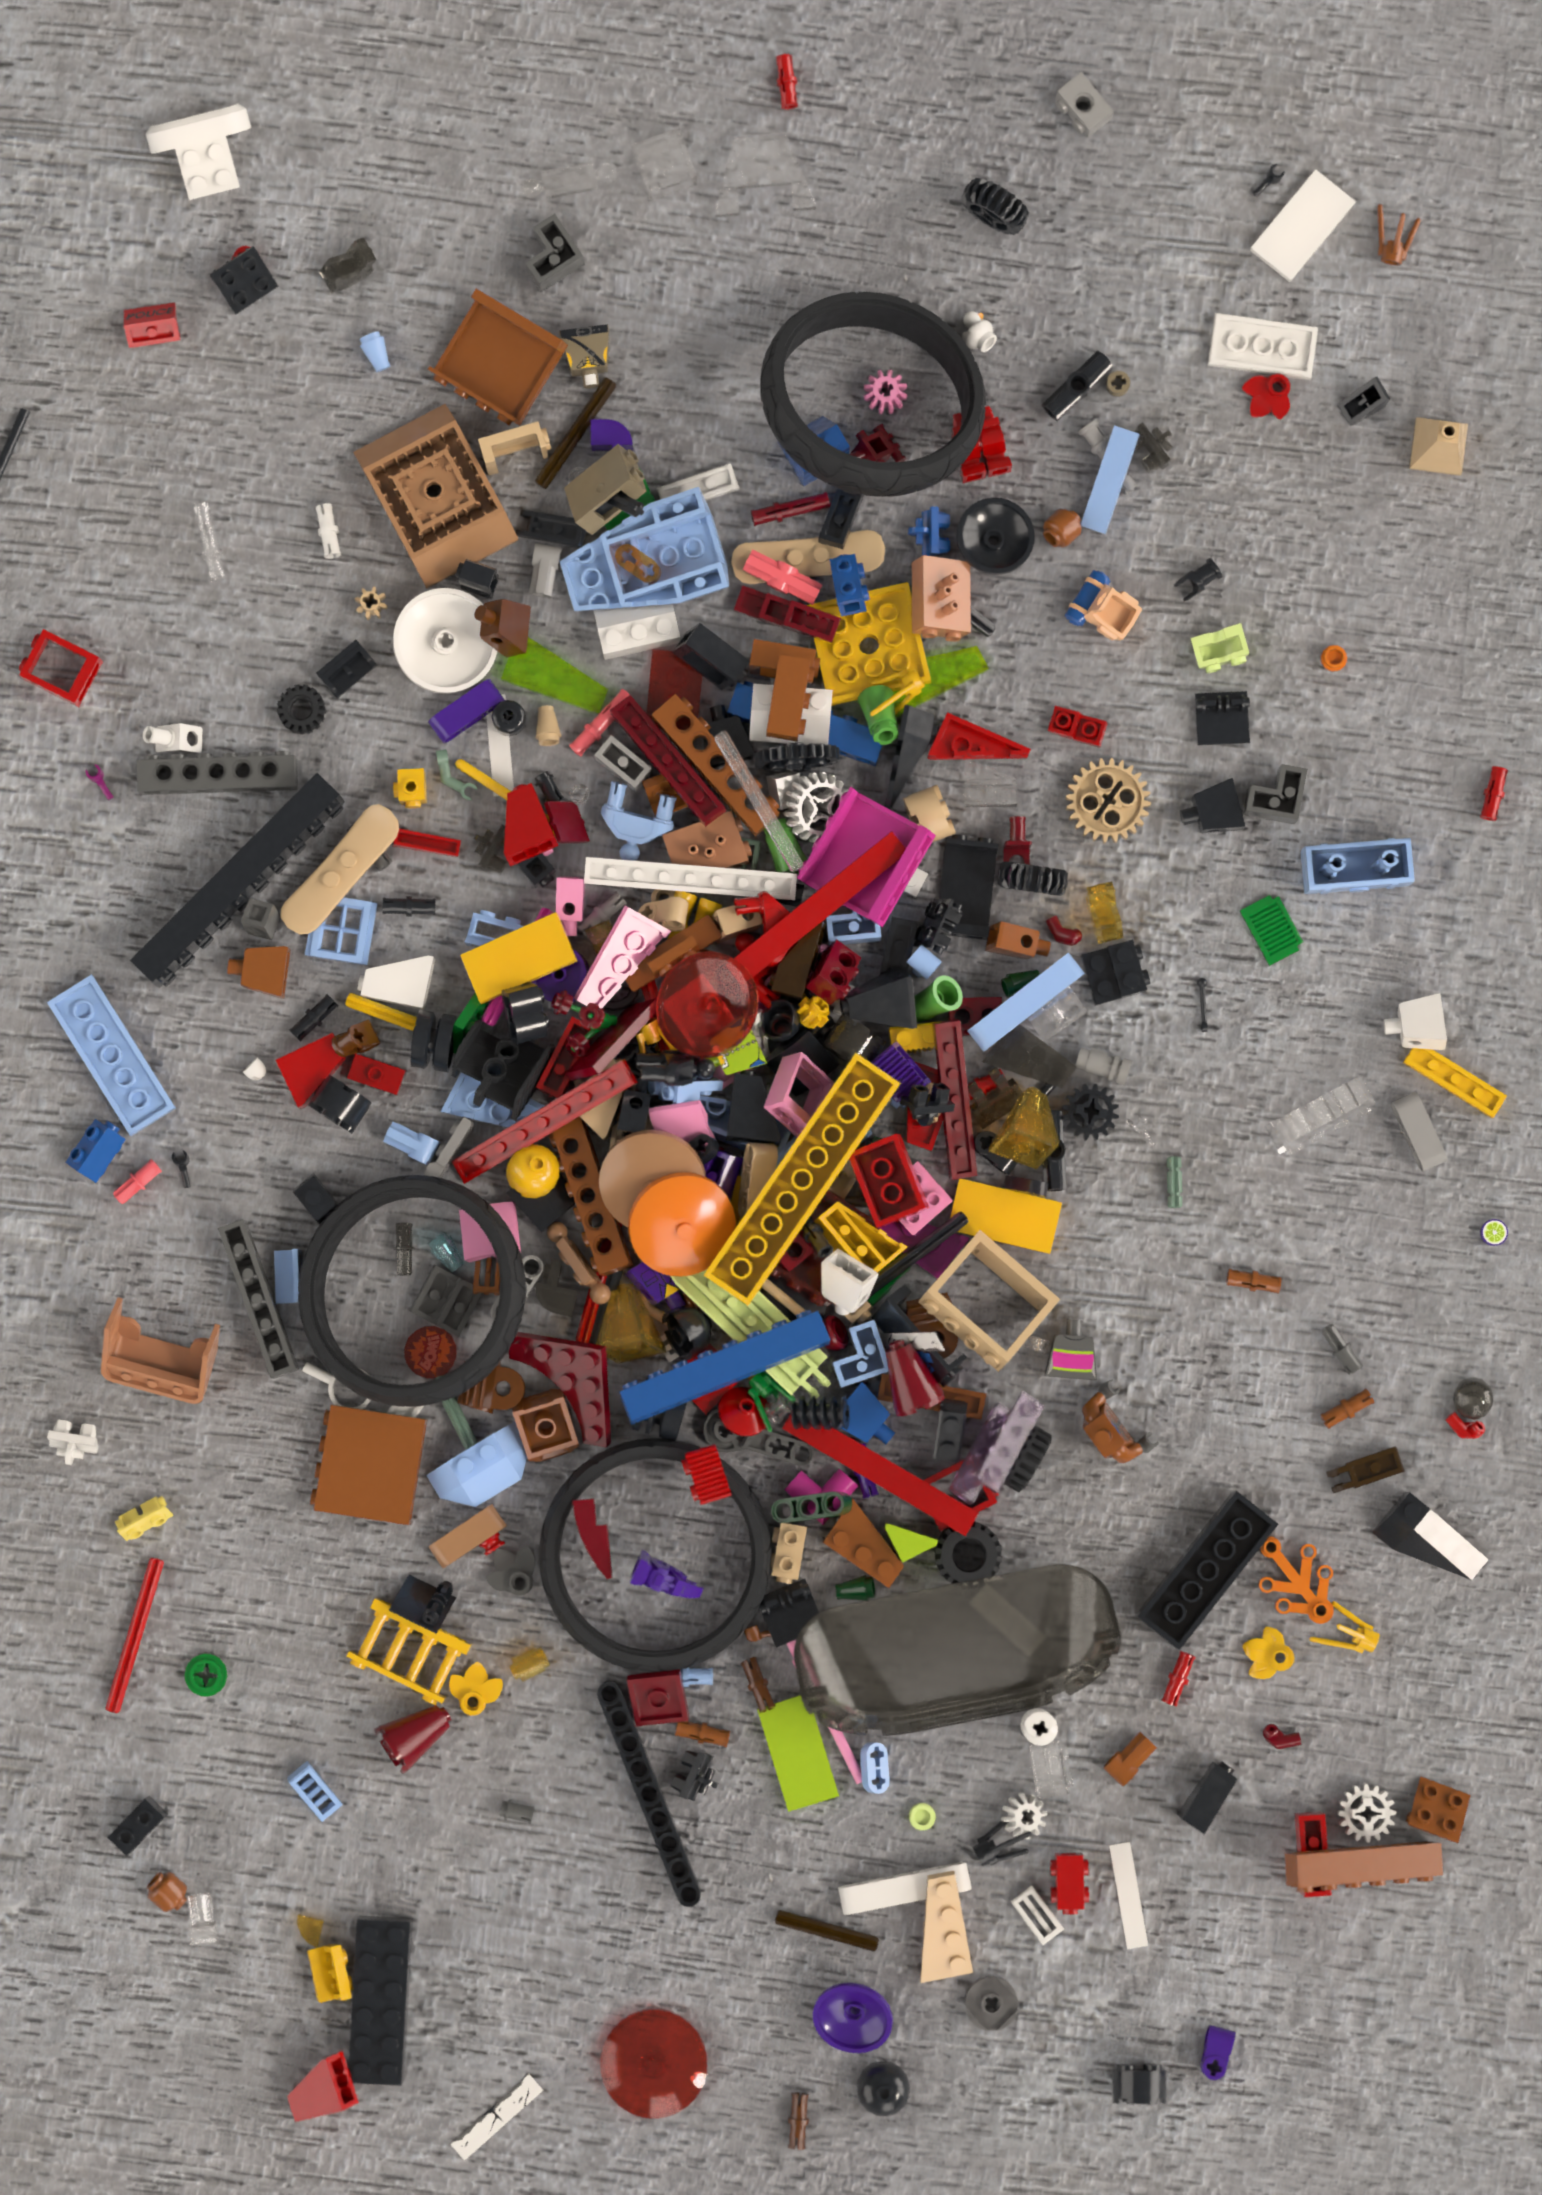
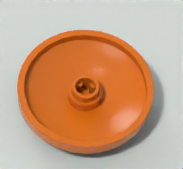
M688 1172L669 1174L650 1183L634 1201L628 1220L629 1237L639 1258L653 1270L670 1276H689L707 1270L734 1232L736 1226L733 1206L724 1190L711 1179Z

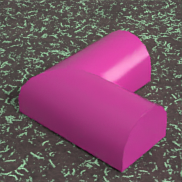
M838 1469L821 1488L801 1470L784 1490L791 1497L825 1492H845L850 1496L859 1486L841 1469ZM835 1497L833 1507L835 1510H838L841 1506V1501L838 1497ZM811 1500L808 1504V1511L810 1514H813L816 1510V1505ZM831 1517L816 1520L824 1525Z

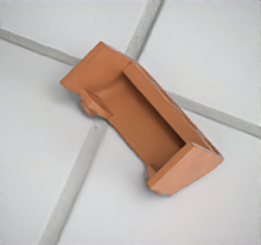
M118 1297L104 1328L101 1362L102 1376L108 1381L191 1404L200 1403L206 1393L216 1358L220 1325L215 1324L209 1339L197 1338L193 1340L190 1348L140 1335L141 1327L135 1319L121 1316L123 1298Z

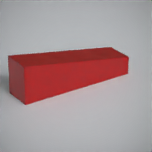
M399 829L392 847L458 857L461 840Z

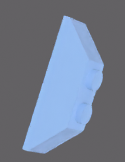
M516 1422L493 1433L426 1475L439 1498L477 1507L520 1481L524 1472L527 1455Z

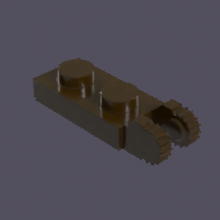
M1394 1446L1347 1462L1344 1466L1326 1471L1327 1477H1336L1348 1471L1351 1481L1339 1483L1331 1487L1333 1493H1337L1352 1487L1358 1488L1405 1472L1397 1447Z

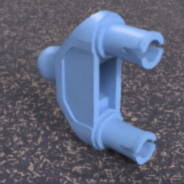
M611 781L608 800L602 806L601 814L616 838L627 841L619 851L620 858L637 861L640 856L637 844L649 843L673 830L674 824L671 818L677 798L660 794L656 816H645L624 810L622 805L628 785Z

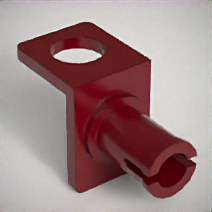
M1009 817L1010 840L1005 841L1003 846V862H1009L1012 856L1018 855L1023 858L1024 864L1030 865L1032 841L1025 840L1026 817Z

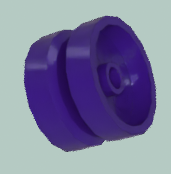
M573 950L577 962L559 969L564 972L561 979H556V976L559 975V970L532 981V983L538 985V988L542 989L547 1001L552 1002L556 992L561 993V991L567 990V993L573 996L572 1003L577 1002L574 997L590 969L589 963L582 954Z

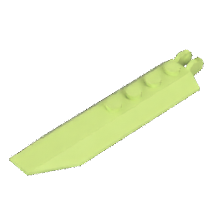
M707 1270L689 1276H670L674 1283L733 1340H737L738 1343L747 1340V1335L752 1332L761 1330L764 1333L772 1330L771 1326L779 1321L786 1320L787 1323L791 1322L760 1291H758L751 1303L746 1305L704 1276ZM820 1349L765 1370L790 1395L801 1386L810 1396H815L817 1399L820 1396L818 1391L806 1381L811 1374L822 1386L828 1388L831 1385V1382L817 1369L827 1358Z

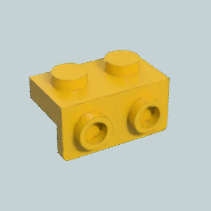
M333 1943L309 1949L307 1953L317 2001L323 2003L334 1999L343 2001L352 1998L353 1982L351 1976L347 1975L345 1964H348V1958L345 1949L341 1948L340 1944Z

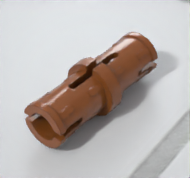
M1228 1269L1226 1285L1249 1288V1291L1252 1292L1263 1290L1279 1294L1282 1277L1258 1274V1271L1254 1270L1251 1273Z
M1365 1388L1350 1399H1342L1339 1401V1405L1320 1414L1321 1419L1325 1421V1426L1330 1429L1346 1418L1352 1419L1355 1417V1413L1374 1404L1375 1402L1372 1397L1370 1398L1371 1394Z
M683 1721L678 1722L675 1736L697 1740L700 1744L706 1742L727 1748L730 1730L707 1726L708 1723L704 1722L698 1724Z

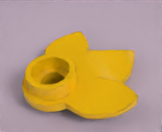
M1265 1627L1262 1635L1263 1639H1250L1242 1645L1245 1654L1254 1661L1248 1673L1253 1678H1271L1277 1671H1286L1294 1663L1295 1656L1292 1649L1285 1645L1282 1633L1275 1628ZM1280 1652L1285 1655L1283 1663H1279L1276 1660V1655Z
M480 1662L471 1665L464 1677L452 1674L449 1681L450 1692L459 1700L461 1710L471 1716L480 1714L486 1704L496 1701L503 1687L502 1679H488L487 1672ZM470 1697L477 1698V1706H469L468 1699Z

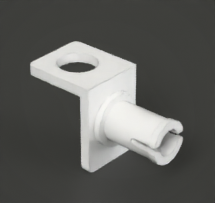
M179 723L158 726L156 728L147 726L143 731V740L146 743H155V750L158 753L177 750L193 753L202 752L201 727ZM190 731L195 735L196 739L193 746H190L187 742V734Z

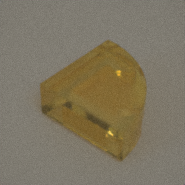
M298 1914L297 1926L300 1934L308 1944L318 1947L325 1920Z

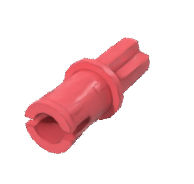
M150 1159L135 1174H130L131 1177L113 1192L114 1197L121 1204L126 1203L139 1190H145L144 1186L161 1173L162 1170Z

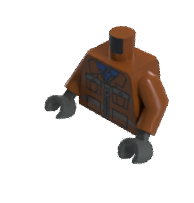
M1111 1379L1101 1384L1098 1388L1099 1392L1095 1393L1083 1406V1429L1105 1459L1113 1458L1119 1463H1127L1143 1452L1149 1453L1159 1442L1153 1444L1149 1441L1148 1437L1152 1435L1151 1432L1145 1434L1137 1443L1133 1440L1106 1403V1399L1111 1398L1120 1391V1388L1111 1389L1110 1383L1113 1382Z

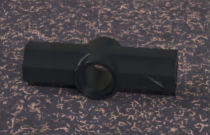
M1097 350L1076 372L1071 373L1067 380L1042 404L1046 413L1052 419L1058 421L1079 400L1083 399L1088 391L1113 368L1112 363L1103 353ZM1073 381H1080L1084 385V389L1076 391L1071 387V383Z
M1047 1110L1039 1112L1043 1182L1049 1184V1192L1067 1190L1066 1148L1064 1144L1062 1111ZM1051 1144L1058 1146L1060 1155L1058 1157L1048 1156L1046 1147Z

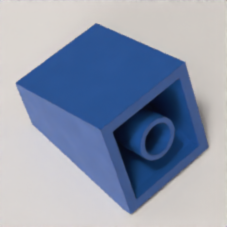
M822 416L807 424L808 428L826 443L849 454L850 446L836 423ZM780 445L803 487L818 479L799 466Z

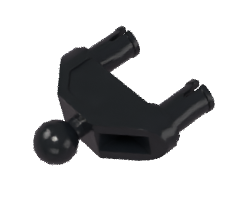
M662 1050L659 1053L636 1052L635 1068L640 1069L641 1082L657 1081L664 1082L667 1086H684L692 1083L693 1074H696L699 1078L708 1079L715 1073V1064L710 1059L703 1058L694 1063L691 1053L679 1050Z

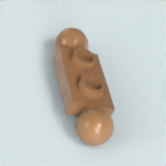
M553 1222L547 1228V1236L552 1242L556 1243L560 1250L558 1253L559 1257L575 1271L573 1273L575 1280L581 1286L585 1285L591 1289V1300L596 1304H605L611 1297L610 1288L601 1283L602 1281L575 1242L567 1238V1227L561 1222Z

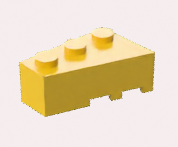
M837 1201L815 1220V1223L823 1228V1235L833 1247L832 1252L840 1249L878 1273L907 1248L906 1245L903 1243L899 1244L888 1237L886 1232L865 1222L866 1219Z

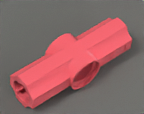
M753 549L743 567V571L767 582L766 584L784 594L789 593L813 605L822 587V584L799 573V570L779 560L775 561Z

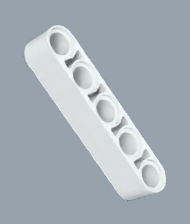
M967 1862L952 1863L840 1886L838 1891L843 1915L925 1900L927 1876L954 1870L958 1893L971 1890Z

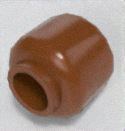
M1067 509L1055 511L1043 524L1045 540L1053 547L1065 548L1081 534L1082 527L1079 515Z
M159 1872L147 1885L149 1890L148 1899L163 1912H168L172 1909L177 1911L187 1900L185 1897L187 1892L186 1884L172 1872Z

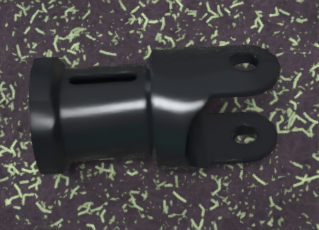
M1208 558L1206 564L1196 571L1191 570L1174 584V587L1181 585L1186 580L1191 582L1193 590L1183 598V601H1187L1205 590L1204 586L1214 579L1222 578V572L1211 558Z

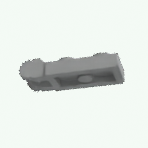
M465 1117L461 1121L456 1120L449 1132L452 1134L448 1143L443 1142L436 1152L438 1159L436 1162L428 1164L427 1170H424L425 1173H423L425 1176L443 1177L452 1163L451 1161L455 1158L475 1126L473 1122Z

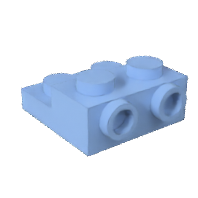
M693 1074L692 1083L684 1086H667L664 1082L648 1081V1092L651 1095H658L660 1100L673 1101L672 1104L699 1100L700 1095H711L712 1091H722L723 1080L713 1076L708 1079H702L696 1074Z

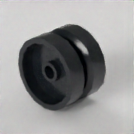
M419 1011L412 1035L411 1067L425 1069L430 1062L431 1054H433L432 1066L434 1070L449 1072L453 1058V1028L457 1021L456 1015L443 1014L439 1019L437 1029H435L436 1016L434 1012Z

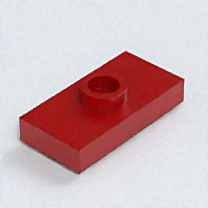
M355 1054L347 1079L398 1096L406 1070Z

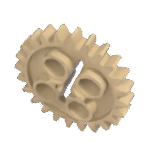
M1101 758L1097 767L1091 761L1089 762V771L1083 767L1080 768L1079 771L1082 777L1073 776L1072 779L1077 785H1068V789L1073 794L1066 795L1065 797L1066 800L1072 801V804L1066 806V810L1074 811L1069 820L1077 819L1079 821L1075 829L1084 827V837L1090 832L1093 833L1092 841H1095L1098 836H1102L1103 844L1106 843L1108 837H1111L1112 841L1117 843L1118 835L1127 840V831L1136 834L1137 830L1134 825L1143 826L1144 822L1139 817H1148L1149 815L1147 811L1143 810V808L1150 807L1151 802L1144 800V798L1150 796V791L1142 790L1147 785V781H1138L1142 773L1139 772L1133 775L1131 773L1133 765L1124 769L1123 760L1118 766H1115L1113 758L1110 759L1108 765H1105ZM1100 777H1107L1111 780L1112 786L1108 789H1103L1099 786L1098 779ZM1118 782H1122L1121 788L1112 799L1113 804H1109L1100 818L1095 820L1094 816L1103 805L1104 798L1110 795ZM1120 793H1131L1133 802L1130 804L1123 803L1120 800ZM1086 798L1094 799L1097 803V808L1094 810L1086 809L1083 805V800ZM1107 813H1114L1118 817V823L1115 825L1107 824L1105 815Z

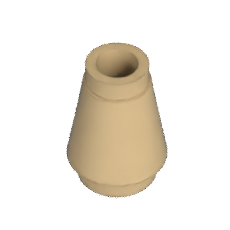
M549 705L541 706L538 708L535 738L541 746L557 745L562 735L554 707Z

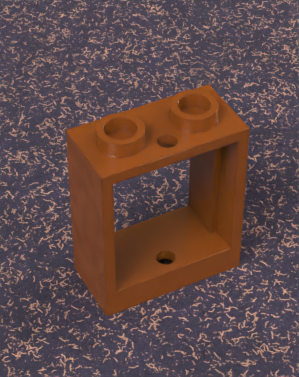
M754 639L749 664V673L751 675L775 678L779 654L811 659L810 667L815 668L814 678H818L820 658L816 657V649Z

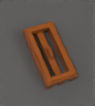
M492 1257L486 1259L484 1286H479L481 1260L475 1261L473 1294H500L498 1262H496L495 1285L490 1287Z

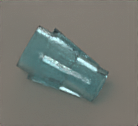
M443 1232L428 1243L431 1248L430 1252L449 1268L451 1272H454L464 1264L451 1235L448 1236Z

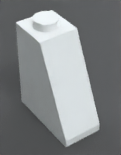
M428 955L366 969L365 975H360L357 990L361 991L360 995L367 999L425 1010L436 959Z

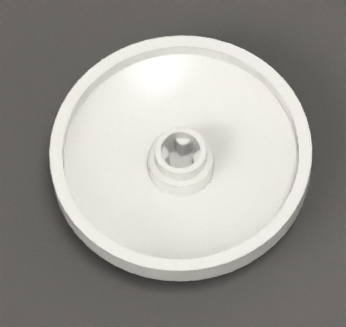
M452 588L432 589L416 596L400 613L393 632L395 658L404 674L419 687L441 694L461 692L480 682L492 667L497 650L480 637L481 622L475 619L474 613L476 608L483 604L474 596Z

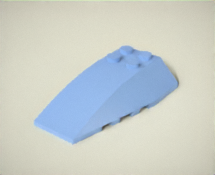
M700 487L649 503L643 507V515H638L637 517L629 516L618 526L607 530L593 542L587 543L582 548L562 559L560 565L574 611L680 604L728 588L729 579L726 559L713 516Z

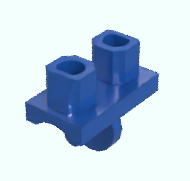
M931 506L930 510L922 511V518L915 519V527L908 529V535L916 537V545H922V556H935L950 551L949 538L939 537V529L946 530L949 528L950 514L939 512V507Z

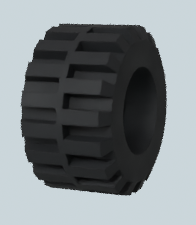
M1025 1419L1018 1422L992 1466L991 1477L1018 1493L1025 1489L1051 1444L1052 1435Z
M974 1522L966 1537L948 1527L941 1533L935 1546L934 1556L938 1570L947 1581L958 1587L968 1589L981 1587L988 1581L990 1582L1000 1569L1002 1547L991 1529L981 1523ZM963 1539L976 1540L984 1550L983 1562L974 1570L960 1569L953 1560V1549Z

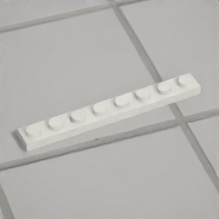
M586 857L584 884L755 897L758 893L766 891L775 899L795 900L797 873Z

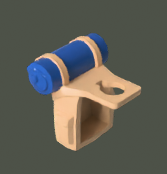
M1093 570L1090 576L1086 578L1074 601L1070 603L1069 609L1064 616L1071 624L1076 626H1083L1087 621L1095 625L1097 631L1106 638L1121 641L1133 627L1142 608L1138 605L1139 602L1124 591L1119 593L1113 587H1110V580L1107 575Z

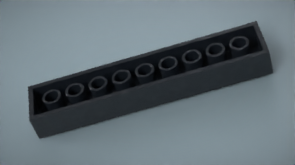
M316 773L130 961L157 987L161 988L163 985L167 987L176 978L177 975L175 973L181 966L186 968L195 959L193 954L200 947L205 949L213 941L212 935L218 929L224 930L232 922L230 917L237 910L239 912L243 911L247 906L249 898L256 891L261 893L269 885L268 879L274 873L280 874L288 865L286 861L293 854L295 856L299 855L307 846L305 842L311 836H318L325 828L323 824L330 817L334 819L344 809L342 805L345 802L340 794L324 778Z

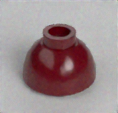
M828 1315L822 1321L831 1341L829 1345L824 1347L832 1351L843 1350L848 1346L847 1330L839 1318Z

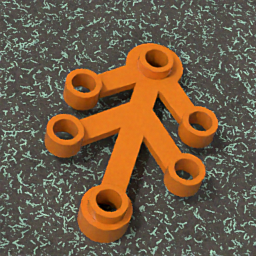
M1269 1536L1259 1549L1260 1553L1265 1557L1272 1558L1291 1582L1276 1581L1270 1577H1262L1258 1582L1259 1589L1265 1593L1278 1591L1301 1594L1307 1603L1290 1602L1286 1598H1279L1275 1602L1276 1611L1281 1614L1289 1612L1308 1614L1310 1620L1318 1624L1328 1622L1334 1613L1333 1605L1327 1599L1329 1580L1333 1577V1569L1328 1565H1321L1317 1568L1316 1575L1319 1578L1317 1595L1315 1596L1309 1588L1312 1560L1317 1554L1315 1546L1312 1544L1301 1546L1300 1555L1302 1559L1299 1575L1282 1554L1280 1541L1275 1537ZM1269 1542H1273L1276 1546L1273 1552H1268L1266 1549V1545ZM1306 1547H1311L1313 1550L1310 1557L1304 1555L1303 1551ZM1327 1568L1329 1570L1327 1578L1321 1577V1569ZM1264 1580L1271 1582L1270 1589H1263L1262 1582ZM1281 1601H1286L1288 1604V1608L1285 1611H1281L1278 1607ZM1320 1605L1325 1608V1613L1321 1616L1316 1613V1608Z

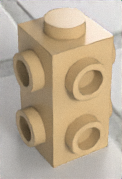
M780 1523V1527H774L772 1543H777L775 1554L772 1553L771 1570L772 1576H777V1582L792 1584V1579L798 1580L807 1531L806 1526Z

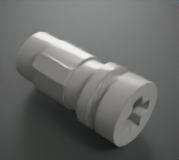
M1081 1047L1075 1068L1085 1070V1072L1097 1076L1107 1077L1108 1081L1111 1082L1117 1080V1084L1125 1086L1132 1060L1126 1058L1120 1060L1119 1056H1115V1058L1107 1056L1108 1052L1095 1048L1088 1050Z

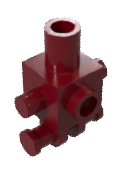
M884 424L875 427L872 430L874 434L869 436L864 430L858 432L855 436L859 443L849 454L877 462H887L890 457L895 462H904L906 460V456L899 450L901 446L898 442L893 443L894 436L892 433L888 434Z

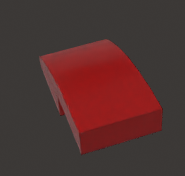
M1055 706L1048 732L1100 748L1108 723L1105 720L1081 715L1078 711Z

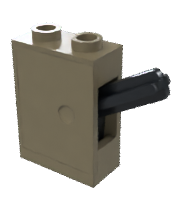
M617 444L564 487L575 523L591 535L621 511L634 517L644 514L642 510L644 507L643 503L636 499L646 492L643 482L645 477L638 467V457L632 450H626Z

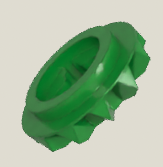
M209 1653L194 1657L185 1669V1682L188 1688L198 1696L209 1697L217 1694L224 1688L228 1678L226 1665L223 1661ZM208 1664L209 1672L214 1673L217 1677L210 1678L205 1687L204 1678L195 1675V1673L203 1672Z

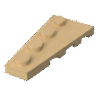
M953 1870L928 1875L920 1970L921 1983L973 1973L955 1872Z

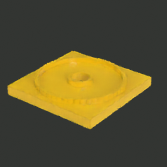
M908 582L868 591L870 600L865 601L867 611L841 617L836 599L807 605L841 618L832 643L814 638L817 655L820 658V668L825 689L833 690L831 706L858 700L860 693L866 688L871 687V682L899 673L905 668L909 672L915 669L924 684L931 683L921 635L912 633V596ZM865 638L877 640L879 644L877 651L872 654L863 653L860 650L862 640ZM901 678L880 685L889 687L893 692L901 690L898 685Z

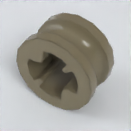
M1114 371L1109 375L1106 382L1107 391L1116 397L1126 394L1130 387V378L1123 371ZM1115 378H1121L1120 382H1125L1120 390L1115 389L1116 385H1111V383H1114Z

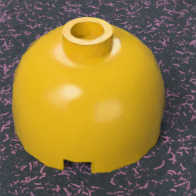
M532 1144L518 1150L511 1156L506 1167V1177L511 1188L521 1193V1196L525 1198H539L548 1194L555 1187L559 1179L560 1165L557 1157L550 1149L542 1145Z

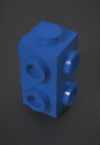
M843 554L837 558L829 559L841 617L867 611L865 601L870 600L867 585H862L861 579L866 578L863 563H857L855 554Z
M95 1119L86 1129L84 1136L71 1151L65 1163L97 1183L114 1156L120 1151L126 1139L118 1134L120 1128L108 1120L103 1124Z

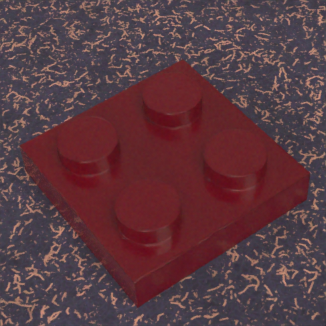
M680 1669L628 1675L627 1684L636 1727L689 1721V1710Z

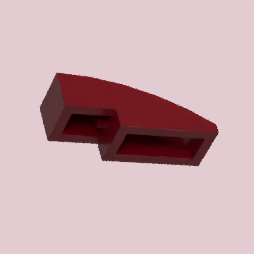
M595 1498L573 1500L574 1516L585 1548L604 1577L612 1579L608 1524L597 1525Z

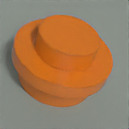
M1328 646L1321 654V663L1329 671H1339L1346 665L1347 654L1340 646Z

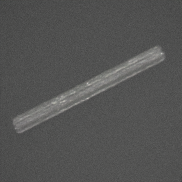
M726 731L720 732L715 736V742L791 872L801 869L803 867L802 860Z

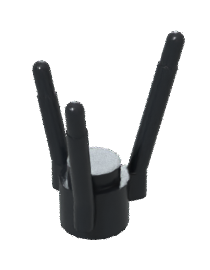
M1001 1820L987 1834L977 1839L979 1844L975 1845L973 1849L982 1866L988 1863L991 1866L999 1861L1027 1854L1028 1849L1000 1855L999 1851L1030 1837L1032 1832H1025L996 1846L994 1840L989 1842L988 1840L1008 1823Z

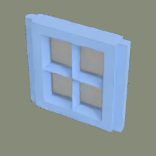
M344 897L328 918L315 931L308 934L305 956L368 965L378 903Z

